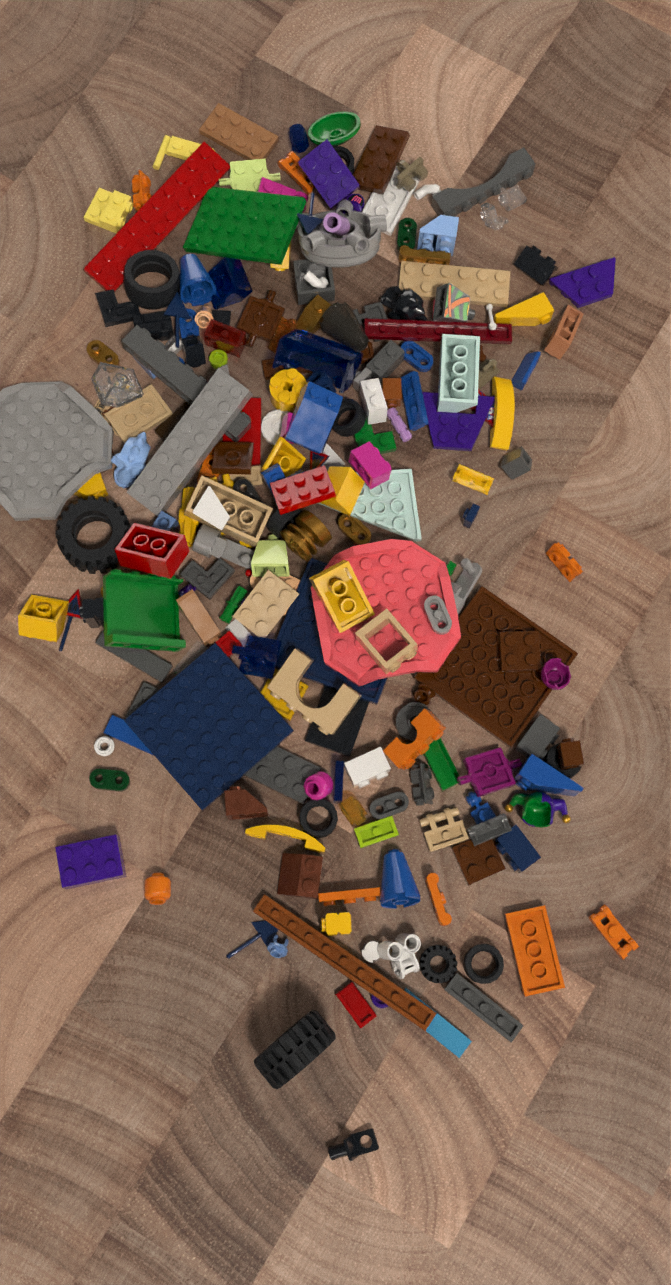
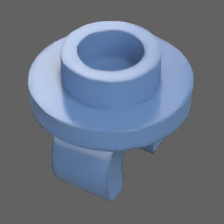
M275 935L273 942L269 943L267 949L270 955L275 958L285 957L288 953L287 946L289 940L286 939L284 944H280L277 942L278 935Z

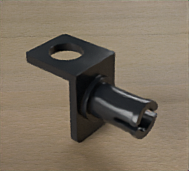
M370 1128L349 1135L343 1140L344 1143L329 1146L328 1153L332 1161L348 1156L349 1161H353L359 1155L378 1150L379 1145L374 1129ZM364 1135L369 1136L372 1140V1145L369 1148L361 1144V1137Z

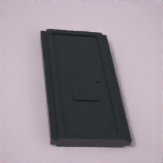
M325 686L317 708H322L330 703L338 691ZM359 699L333 735L330 733L325 735L318 729L319 725L312 722L305 742L350 757L369 702Z

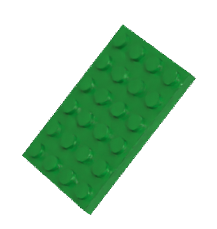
M212 187L207 191L202 200L183 249L185 252L282 265L299 222L297 214H302L306 200L304 197Z

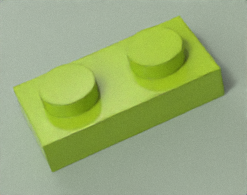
M393 816L354 828L360 849L399 836Z

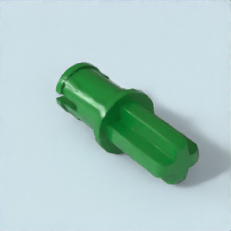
M240 586L236 588L231 599L226 602L227 605L219 617L220 620L230 624L232 616L238 610L247 594L245 588Z

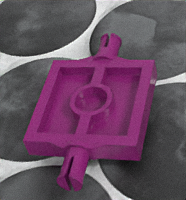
M501 747L470 756L463 760L467 769V775L457 777V782H459V785L470 782L475 789L477 797H481L513 787L516 782L512 775V769L521 767L522 762H520L519 758L509 762L504 756Z

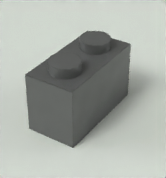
M392 340L366 365L372 372L371 379L379 378L380 384H382V378H388L404 361L405 351Z
M540 714L515 749L527 758L533 754L542 760L548 752L545 748L549 743L553 745L560 736L557 734L560 728Z

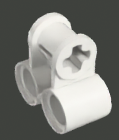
M401 933L396 937L395 942L383 941L380 943L378 955L384 960H390L396 977L403 979L406 974L418 972L420 969L414 953L419 950L421 941L415 934ZM407 940H409V946H408V947L406 946ZM390 947H392L391 955L389 954Z

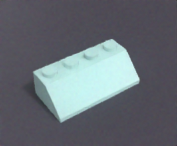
M442 334L437 412L457 413L478 404L480 336Z

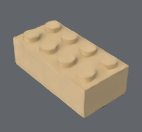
M201 476L184 515L252 547H256L273 508L207 477ZM208 486L211 487L230 516L222 530L193 514V510Z

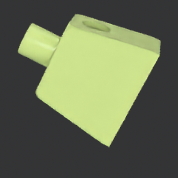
M272 534L268 536V540L258 541L251 560L253 577H263L268 570L277 577H290L286 542L284 540H279V538Z

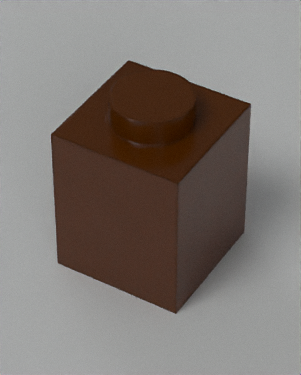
M567 738L557 745L561 770L578 768L584 765L580 740L574 741V738Z

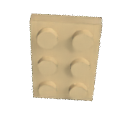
M152 384L138 392L140 395L133 397L132 401L128 403L124 401L121 406L118 407L117 405L104 414L124 444L129 437H137L142 432L147 433L173 415Z
M268 570L232 617L264 640L299 593Z

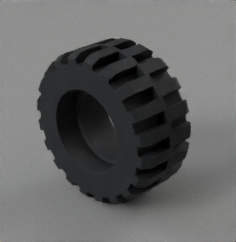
M88 496V500L85 501L83 498L78 499L77 504L73 505L71 503L68 505L69 510L61 513L62 520L57 521L56 527L58 530L55 531L58 547L65 559L68 560L70 565L77 567L79 571L85 572L88 570L89 574H96L97 570L102 574L107 572V568L111 567L112 570L117 568L116 563L119 561L115 548L131 528L123 509L120 506L117 507L116 503L112 500L107 502L104 497H99L98 500H95L94 496ZM101 521L111 526L112 536L103 547L89 550L79 546L77 537L80 530L86 524Z
M312 1009L254 1059V1065L272 1088L279 1089L330 1046L336 1039L335 1032L319 1012Z

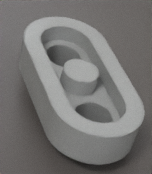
M439 596L428 597L424 602V610L433 631L439 635L447 634L451 630L452 620L443 600ZM432 605H436L438 608L436 610H432L430 607ZM442 622L445 624V627L440 628L438 624Z

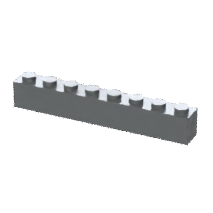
M136 325L121 340L123 349L189 405H192L208 383L202 376L198 377L193 373V369L188 364L184 365L180 362L179 357L174 352L167 351L161 341L154 340L150 332L145 328L141 329ZM240 412L224 434L233 442H238L251 428L250 417L245 412Z

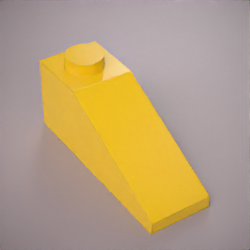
M542 292L495 314L494 323L512 324V326L544 325L552 319L554 309L545 293Z

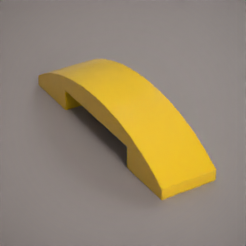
M494 376L492 378V395L495 396L494 427L490 430V448L507 451L510 446L514 424V389L511 380Z
M259 825L248 828L245 831L247 836L266 840L267 832L306 841V850L325 853V847L315 838L303 831L288 826Z

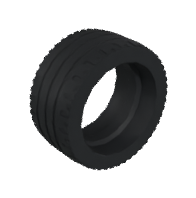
M156 250L140 251L130 257L124 269V287L128 298L135 305L149 310H157L169 306L176 293H179L180 273L175 260L168 254ZM147 272H157L166 276L169 281L163 286L148 288L139 285L135 279Z

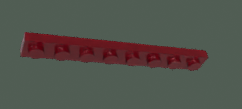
M364 319V339L441 342L442 334L480 336V343L511 344L512 324L496 323V329L490 330V323Z

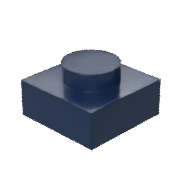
M473 503L471 509L467 508L462 517L465 519L463 526L470 529L480 506Z

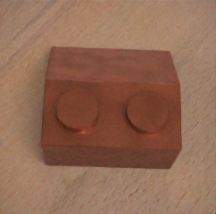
M240 786L229 787V791H224L228 820L269 817L267 807L248 791L241 789Z
M283 853L277 894L317 900L323 857Z

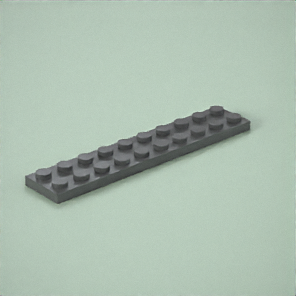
M144 682L126 718L160 689ZM276 747L244 776L304 805L308 797L304 790V782L310 775L320 772L321 768Z

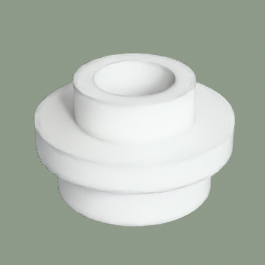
M107 736L99 737L94 744V749L100 756L110 755L115 748L113 740ZM104 743L108 744V748L106 750L101 749V746Z

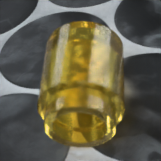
M350 796L339 804L342 808L341 812L351 826L356 825L358 827L367 820L365 817L368 813L357 798L354 799L353 796Z

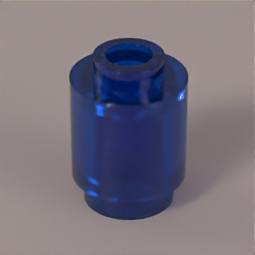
M302 124L292 125L288 132L292 150L297 153H303L309 147L306 129Z

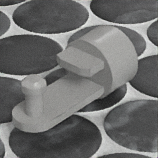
M205 524L200 527L192 546V551L208 558L212 555L217 558L222 557L244 568H251V560L255 552L248 547L221 536V531Z
M468 558L460 562V566L464 570L457 582H451L458 614L482 573L481 566L478 563H471Z

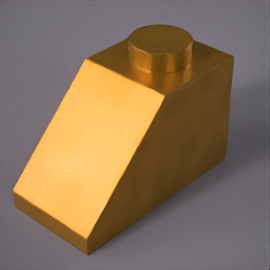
M317 295L305 307L294 327V331L308 341L332 316V305Z

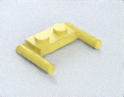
M165 135L153 168L156 170L160 169L165 154L187 160L201 144Z

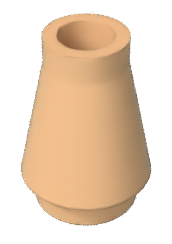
M203 306L195 316V322L200 328H209L213 324L211 308L208 306Z

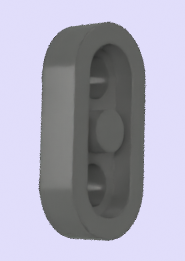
M395 792L378 798L371 803L370 814L378 820L396 815L407 809L409 799L403 792ZM395 800H401L402 805L396 806ZM381 806L383 812L378 813L376 807Z

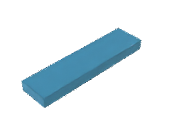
M407 988L404 989V991H406L408 994H410L411 996L419 1000L421 1003L429 1007ZM438 1013L426 1029L427 1033L458 1058L461 1057L472 1042Z

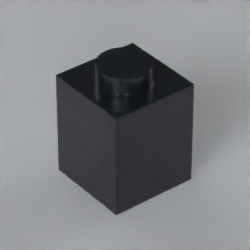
M200 336L181 339L186 364L193 368L206 364L204 346Z

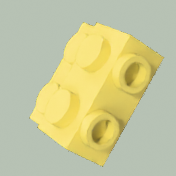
M99 188L84 215V220L117 234L120 228L125 225L128 213H131L134 204L132 203L131 196L116 190L112 193Z

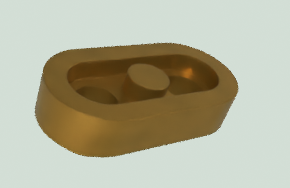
M93 340L88 343L86 350L88 356L94 362L109 372L118 369L120 361L114 351L99 340ZM108 358H112V361H110V362H108V361H106V360H107Z
M346 514L340 516L338 521L340 531L356 546L370 542L371 532L359 519ZM349 522L351 526L346 527L344 524ZM363 535L365 539L359 540L358 536Z

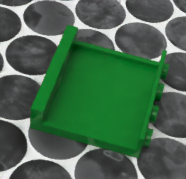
M118 569L111 570L103 576L104 646L178 652L186 648V640L180 639L179 608L176 602L178 599V585L183 583V579H176L175 576L169 579L158 577V575L154 574L140 575V572L122 573V570Z

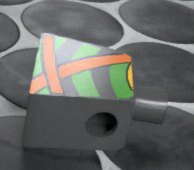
M450 283L437 287L432 321L467 322V320H472L475 316V310L469 308L470 296Z

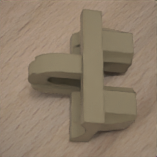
M421 157L417 158L411 165L405 160H400L397 163V169L400 174L397 176L398 183L396 187L399 190L403 187L410 192L416 186V181L413 179L415 176L420 181H423L428 176V170L423 166L424 160Z

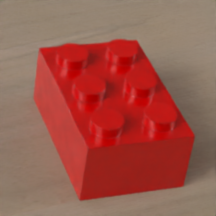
M133 523L115 548L120 566L169 579L172 578L190 552L185 535L138 523Z

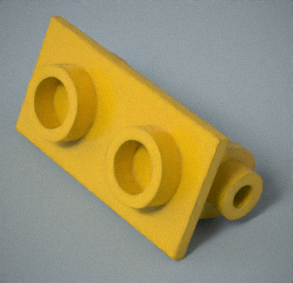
M459 464L452 481L488 495L494 478Z

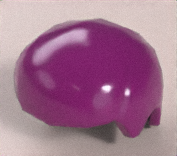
M552 658L544 664L541 671V680L548 688L562 690L569 684L571 679L569 666L564 665L560 658Z

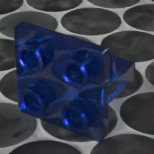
M248 636L246 646L233 645L231 653L239 656L238 659L241 660L239 670L244 675L272 679L282 642L276 639Z

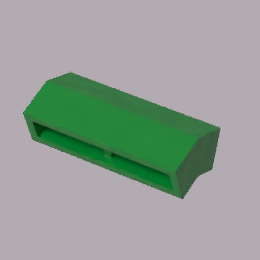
M440 737L429 745L428 751L423 755L443 792L459 783L457 782V777H460Z

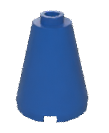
M186 254L180 260V298L185 304L188 302L192 306L204 305L212 300L211 297L214 294L216 295V285L197 255Z
M398 849L389 850L384 855L380 893L381 907L397 909V905H403L404 908L413 906L420 902L421 895L405 855L399 852Z

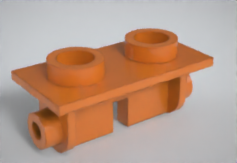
M139 170V175H134L132 178V191L137 193L133 195V207L137 211L151 198L150 178L141 170Z
M559 542L554 543L545 553L569 582L583 572L582 566L574 558L568 559L571 554L563 544Z

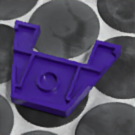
M422 392L434 449L472 451L481 428L494 404V397L478 396L476 414L437 412L438 393Z

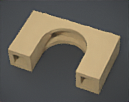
M294 649L267 688L271 690L270 694L278 700L281 698L285 700L288 708L294 712L296 710L300 711L303 714L302 718L307 722H315L319 725L318 729L322 733L333 735L362 695L347 684H343L326 706L314 708L307 705L300 696L299 683L314 660L299 649Z

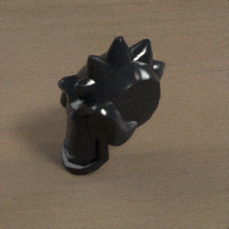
M392 286L386 289V292L380 297L381 303L391 309L388 317L392 320H427L423 308V299L411 288L401 291L398 286Z

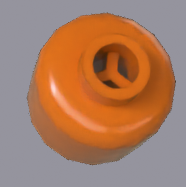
M153 873L151 877L145 880L144 897L150 904L162 905L170 898L171 880L165 877L163 873Z

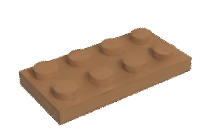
M220 103L216 105L199 129L201 135L246 160L267 158L279 141V136Z

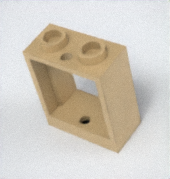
M385 609L355 632L357 641L385 674H388L390 671L392 673L400 668L404 660H410L417 654V643L388 609ZM390 623L408 646L386 662L368 639Z

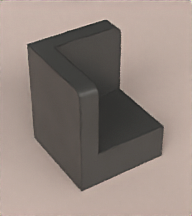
M521 446L503 456L501 467L510 479L513 480L531 470L532 459Z

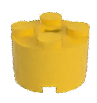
M296 369L281 370L270 379V400L277 410L293 413L300 391L307 384L304 376Z

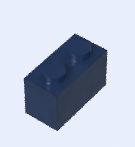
M515 825L511 828L512 831L501 835L495 840L497 843L495 847L501 855L505 854L509 861L507 863L514 872L521 873L539 860L541 856L519 827Z

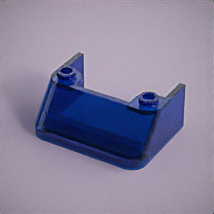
M294 329L279 339L272 368L276 369L283 365L284 369L302 367L312 372L317 370L326 373L333 379L332 382L335 384V387L340 389L339 392L343 394L350 388L364 354L359 350L304 330Z

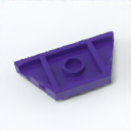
M615 257L550 278L549 284L556 286L561 291V294L565 298L570 299L571 303L577 308L610 298L613 295L616 259Z

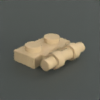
M457 807L452 809L446 808L443 809V812L434 815L431 813L426 815L425 818L419 819L421 827L430 826L431 830L424 832L430 852L469 840L463 820L454 822L453 817L460 815ZM446 819L448 825L437 828L436 822Z

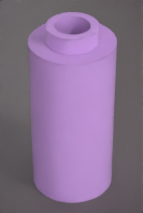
M329 213L324 217L323 225L327 231L339 236L346 235L349 232L350 222L347 218L337 213Z

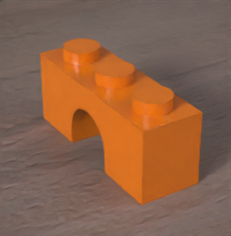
M425 708L411 722L417 730L415 741L407 744L403 739L396 737L383 750L389 759L400 769L405 770L412 767L416 762L415 759L427 752L429 745L444 734L443 731L446 727L431 711Z

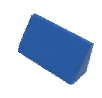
M537 351L525 355L511 380L513 387L523 390L539 361L541 352Z

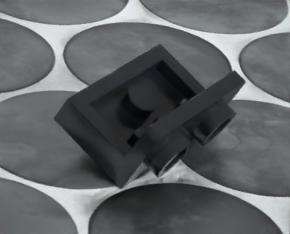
M526 245L514 265L544 286L552 273L558 269L555 266L556 261L549 256L545 258L540 255L542 251L533 245L531 248Z

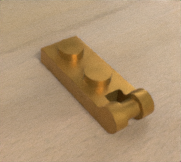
M403 245L400 247L398 260L400 263L401 261L449 265L451 253L428 251L426 249L414 250Z

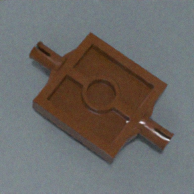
M269 290L266 299L250 296L237 325L238 331L249 335L245 344L247 347L250 345V348H253L256 339L272 343L285 313V308L273 302L277 294L275 291Z

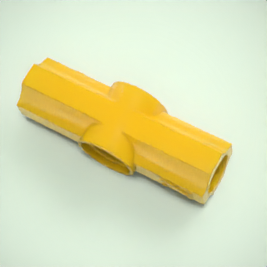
M195 487L183 488L182 508L179 510V534L185 535L188 547L193 546L197 535V526H199L198 521L184 515Z

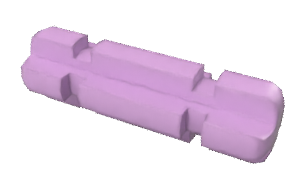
M396 408L388 409L387 417L391 420L397 433L401 435L400 438L403 442L409 441L412 438V434L406 429L407 426L400 415H398Z

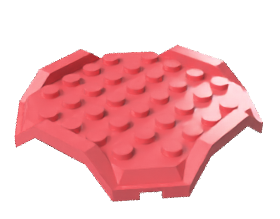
M397 539L352 546L335 554L324 570L342 560L349 561L375 615L339 633L312 585L311 593L325 665L336 672L338 671L359 687L383 678L415 672H438L450 652L461 639L458 613L446 563L412 541ZM430 596H439L446 606L452 620L451 630L447 634L439 635L435 633L424 610V602ZM432 605L430 608L432 610H436L438 607L436 605ZM385 609L389 610L418 646L417 654L412 659L404 660L398 670L393 673L390 671L388 674L383 672L357 641L355 632ZM441 622L438 626L444 628L445 624ZM390 623L368 639L386 662L408 646Z

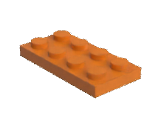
M543 905L504 914L524 997L565 988L546 906Z

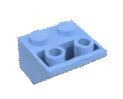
M440 215L420 228L417 250L445 251L453 256L459 217Z

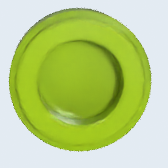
M220 349L212 351L209 355L210 365L215 369L227 365L228 357L226 352Z

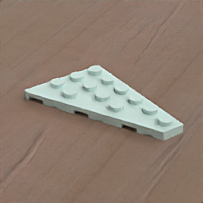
M412 469L391 470L389 480L371 490L364 483L350 516L413 541H421Z

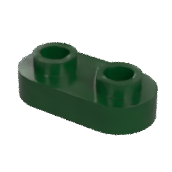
M404 218L400 221L397 238L398 250L403 245L408 246L410 249L415 248L417 223L414 219Z
M95 769L89 777L90 784L99 790L123 792L130 786V778L123 771ZM98 775L103 776L101 782L96 781ZM121 777L123 782L116 784V779Z

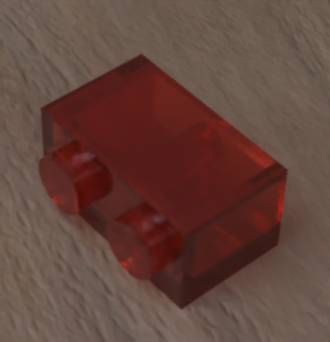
M211 319L204 334L205 345L223 350L240 358L247 342L246 332Z

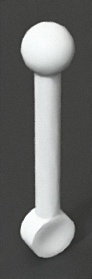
M487 304L486 310L489 313L490 319L489 329L495 330L497 325L493 320L492 304Z

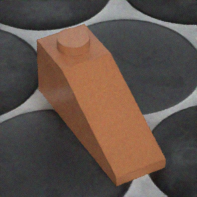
M567 305L544 351L560 360L570 347L584 314Z

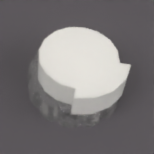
M175 334L167 341L165 349L177 354L182 349V338L179 336V348H176Z
M372 939L364 943L361 952L366 961L373 963L382 959L378 955L380 941Z

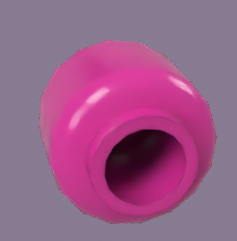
M316 772L310 775L304 782L305 793L313 800L327 797L333 790L332 778L325 772Z

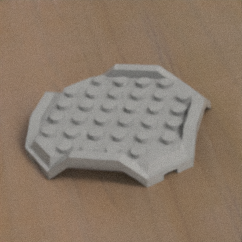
M62 381L30 382L9 386L0 391V505L15 521H30V519L34 518L56 520L66 501L95 474L112 468L111 459L113 457L112 444L114 436L112 427L70 385Z

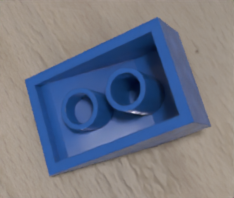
M309 381L300 391L285 439L320 454L338 415L343 396Z
M533 754L526 759L514 778L517 782L516 785L525 791L528 789L530 791L575 797L584 789Z

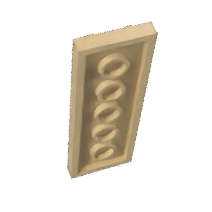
M401 261L399 279L401 291L411 288L423 300L434 301L437 287L450 283L470 296V304L484 306L492 304L495 307L505 308L508 306L510 271Z

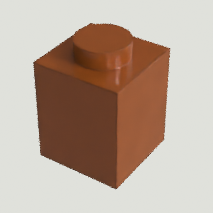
M382 378V391L387 408L401 407V378Z

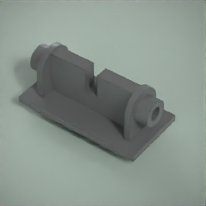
M420 763V766L413 765L410 770L412 784L419 783V787L412 788L414 802H416V806H422L424 802L433 805L434 790L430 784V779H432L431 769L427 764Z
M500 813L499 816L474 826L471 825L470 828H467V831L474 846L510 832L512 829L506 814Z

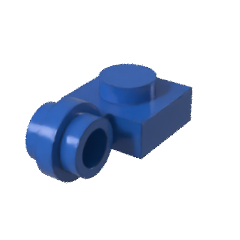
M475 791L467 793L468 796L465 797L470 807L475 806L476 810L470 813L476 825L496 817L488 802L482 806L479 805V802L482 800L480 797H477Z

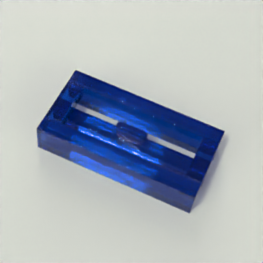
M336 761L334 803L342 804L344 761Z

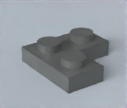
M219 558L207 572L192 560L181 572L180 576L211 600L234 574L235 569Z

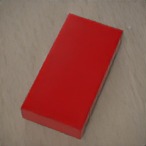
M352 982L335 994L360 1029L377 1016Z

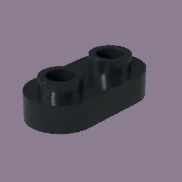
M241 478L236 481L233 488L235 491L263 503V500L249 479ZM242 484L247 486L246 491L241 490Z

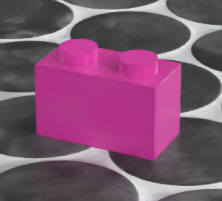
M370 441L351 451L349 463L365 481L370 490L389 480L392 470L391 465L383 459L379 450Z

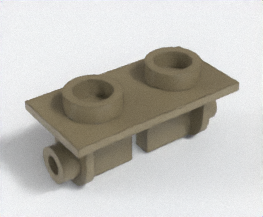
M487 358L479 365L478 390L500 372L496 367L498 363L494 358Z

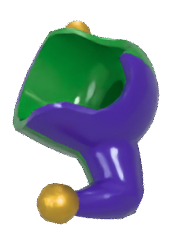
M534 792L530 795L516 793L513 795L510 803L505 806V811L510 813L515 805H521L522 820L532 827L543 828L550 826L553 823L555 811H559L562 814V821L564 823L570 822L565 800L552 799L543 792Z

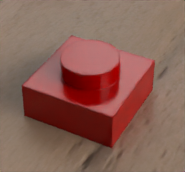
M230 630L215 642L228 658L243 647Z

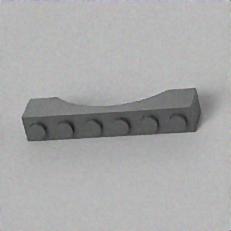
M523 147L510 154L502 170L488 182L467 189L446 188L432 196L431 207L437 216L456 217L457 214L470 210L472 206L485 202L487 198L500 194L504 189L515 186L519 181L530 178L533 175L536 163Z

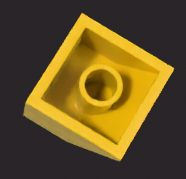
M31 594L18 615L19 635L57 642L64 630L69 601Z

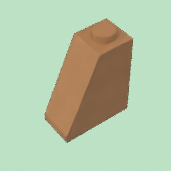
M193 589L176 600L179 611L205 647L212 646L222 637L220 630Z

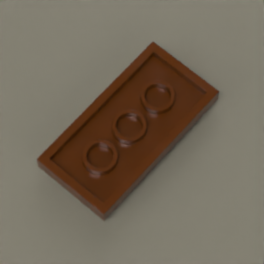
M375 126L353 174L360 185V190L384 195L410 137L409 131Z

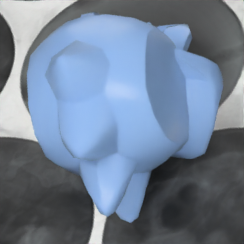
M145 432L140 433L137 437H129L121 452L115 454L111 459V462L117 466L114 469V481L119 487L128 488L132 486L137 476L146 467L151 447L146 441Z

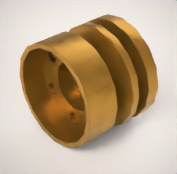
M305 509L294 518L297 526L289 523L287 529H283L280 535L289 549L307 562L312 559V555L317 554L316 546L323 548L332 539V536L326 526L314 514Z

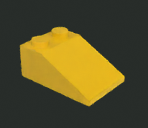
M342 560L309 578L339 633L375 615L349 561Z

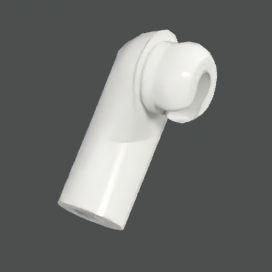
M437 184L424 185L414 192V197L420 200L430 193L433 196L441 192L440 186Z
M308 271L303 277L317 289L326 288L328 285V280L325 277L319 279L311 271Z

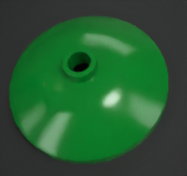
M352 112L331 113L316 120L309 127L308 136L311 142L317 145L328 139L332 147L339 146L352 139L358 133L361 121L359 116Z

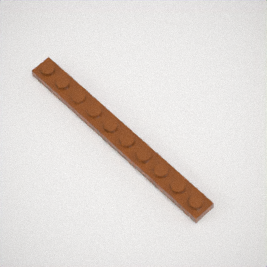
M265 894L253 910L259 917L422 1030L426 1031L437 1014Z

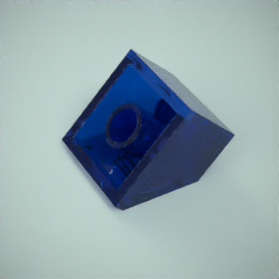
M224 257L208 272L216 285V295L214 294L211 297L215 310L239 303L253 292L242 262L239 259Z

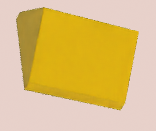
M279 437L262 467V472L278 463L285 477H288L301 469L306 458L283 437Z
M330 466L327 472L336 497L320 503L350 516L365 481L351 467Z

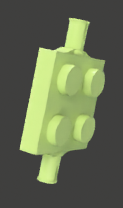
M266 158L230 162V178L219 179V185H230L231 189L257 192L262 177L272 181H281L280 173L269 174Z

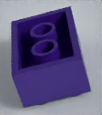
M328 139L298 161V165L330 210L360 188L359 183Z
M117 834L55 847L61 885L64 889L127 877L120 837Z

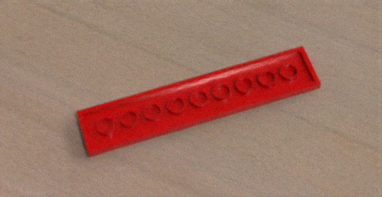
M204 141L85 266L83 271L105 291L113 289L115 293L124 283V269L129 258L140 251L155 250L204 198L207 191L219 182V179L224 177L230 170V165Z

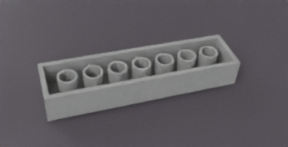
M218 368L127 493L155 515L159 516L161 511L166 513L253 395L251 391Z

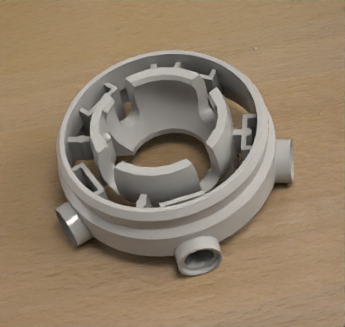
M348 200L340 201L336 210L312 214V217L324 219L329 213H337L347 218L350 222V230L346 235L339 236L327 231L324 228L323 221L308 235L300 220L297 224L296 229H298L302 254L309 261L326 267H351L371 260L379 251L381 232L387 231L385 214L371 216L363 212L353 211V205ZM340 210H346L348 213H342Z

